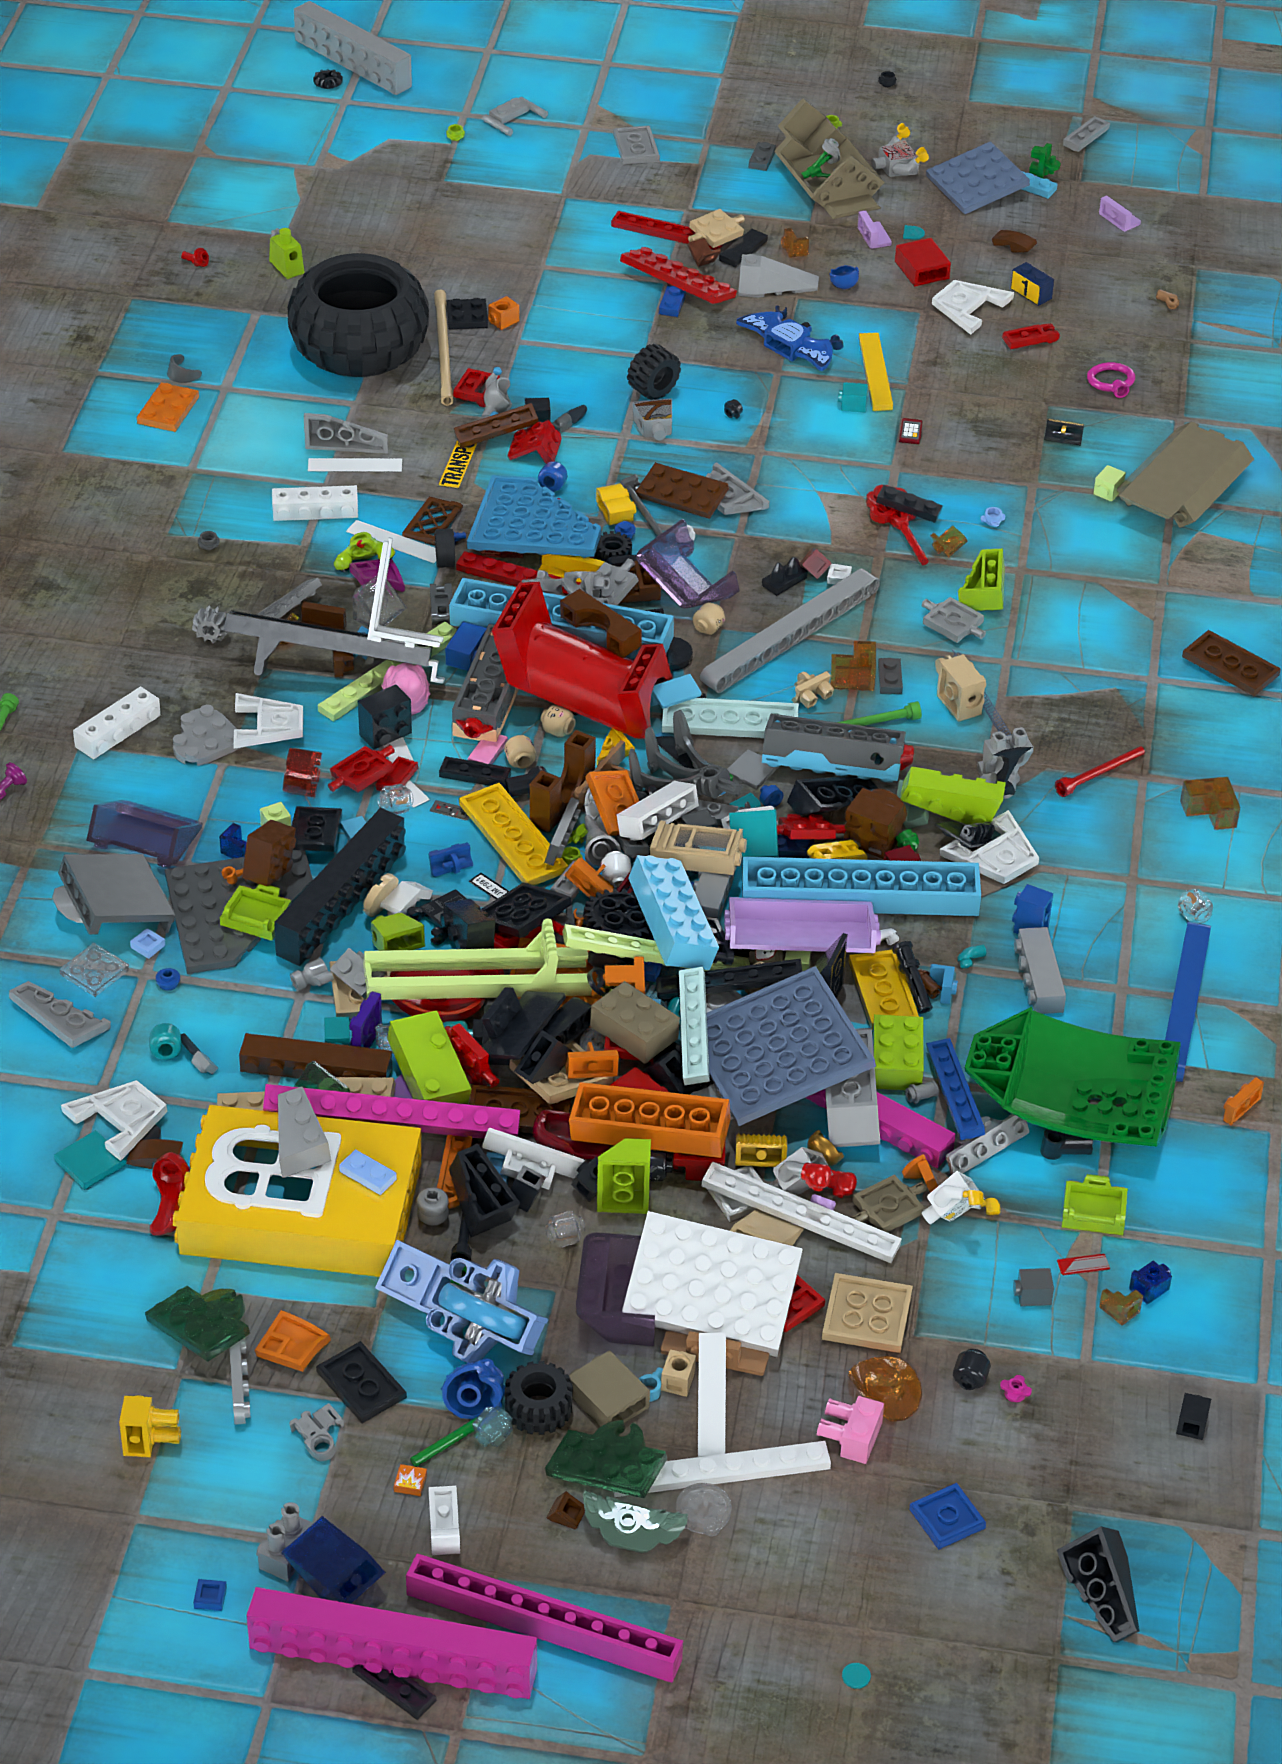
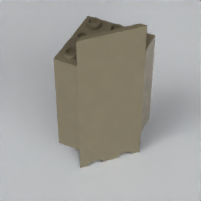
M802 98L778 125L786 138L774 152L809 196L824 207L832 219L859 214L860 211L868 212L881 209L872 196L885 182L847 136L834 127L823 113ZM833 138L839 144L837 148H839L840 160L833 164L826 162L820 167L822 173L831 175L828 178L815 176L804 180L801 173L806 171L807 167L812 166L825 151L822 148L825 139Z

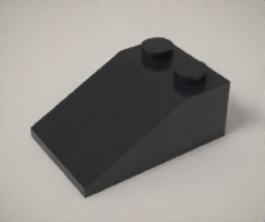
M845 933L830 946L815 964L836 999L844 984L848 934Z

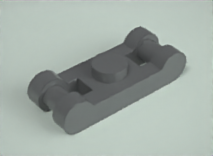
M445 583V586L430 584L432 625H438V622L450 624L451 583Z

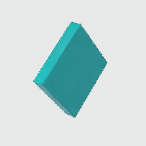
M776 810L729 813L730 829L737 831L743 829V838L747 840L746 851L742 853V859L743 857H779Z
M96 1130L54 1154L55 1161L84 1190L126 1165L125 1158L120 1161L106 1149L105 1142L107 1140Z

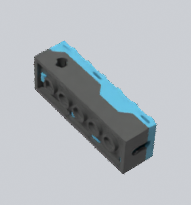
M770 714L765 728L762 763H767L771 767L789 766L793 770L811 769L815 773L833 772L838 776L855 775L860 779L878 778L883 782L890 783L898 781L900 771L913 763L915 748L913 745L905 744V731Z

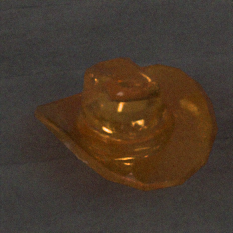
M892 1356L874 1357L854 1365L848 1372L849 1378L863 1397L884 1403L883 1417L887 1420L903 1421L918 1410L922 1398L921 1382L915 1370L908 1362L901 1358Z

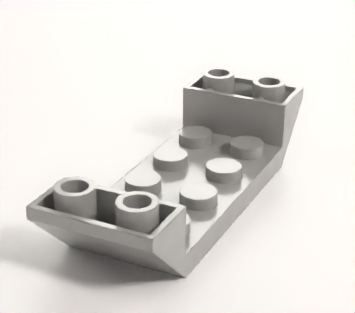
M872 1028L856 1029L874 1058ZM875 1067L826 1088L829 1141L835 1147L880 1144Z

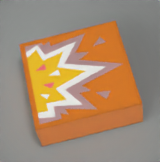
M400 1464L394 1483V1492L421 1496L427 1477V1469Z

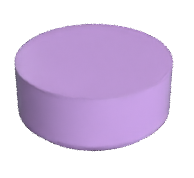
M816 1194L811 1196V1202L834 1211L835 1201Z

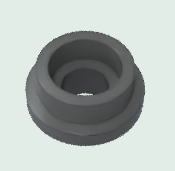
M213 531L202 532L198 539L199 547L205 550H213L220 543L219 537Z

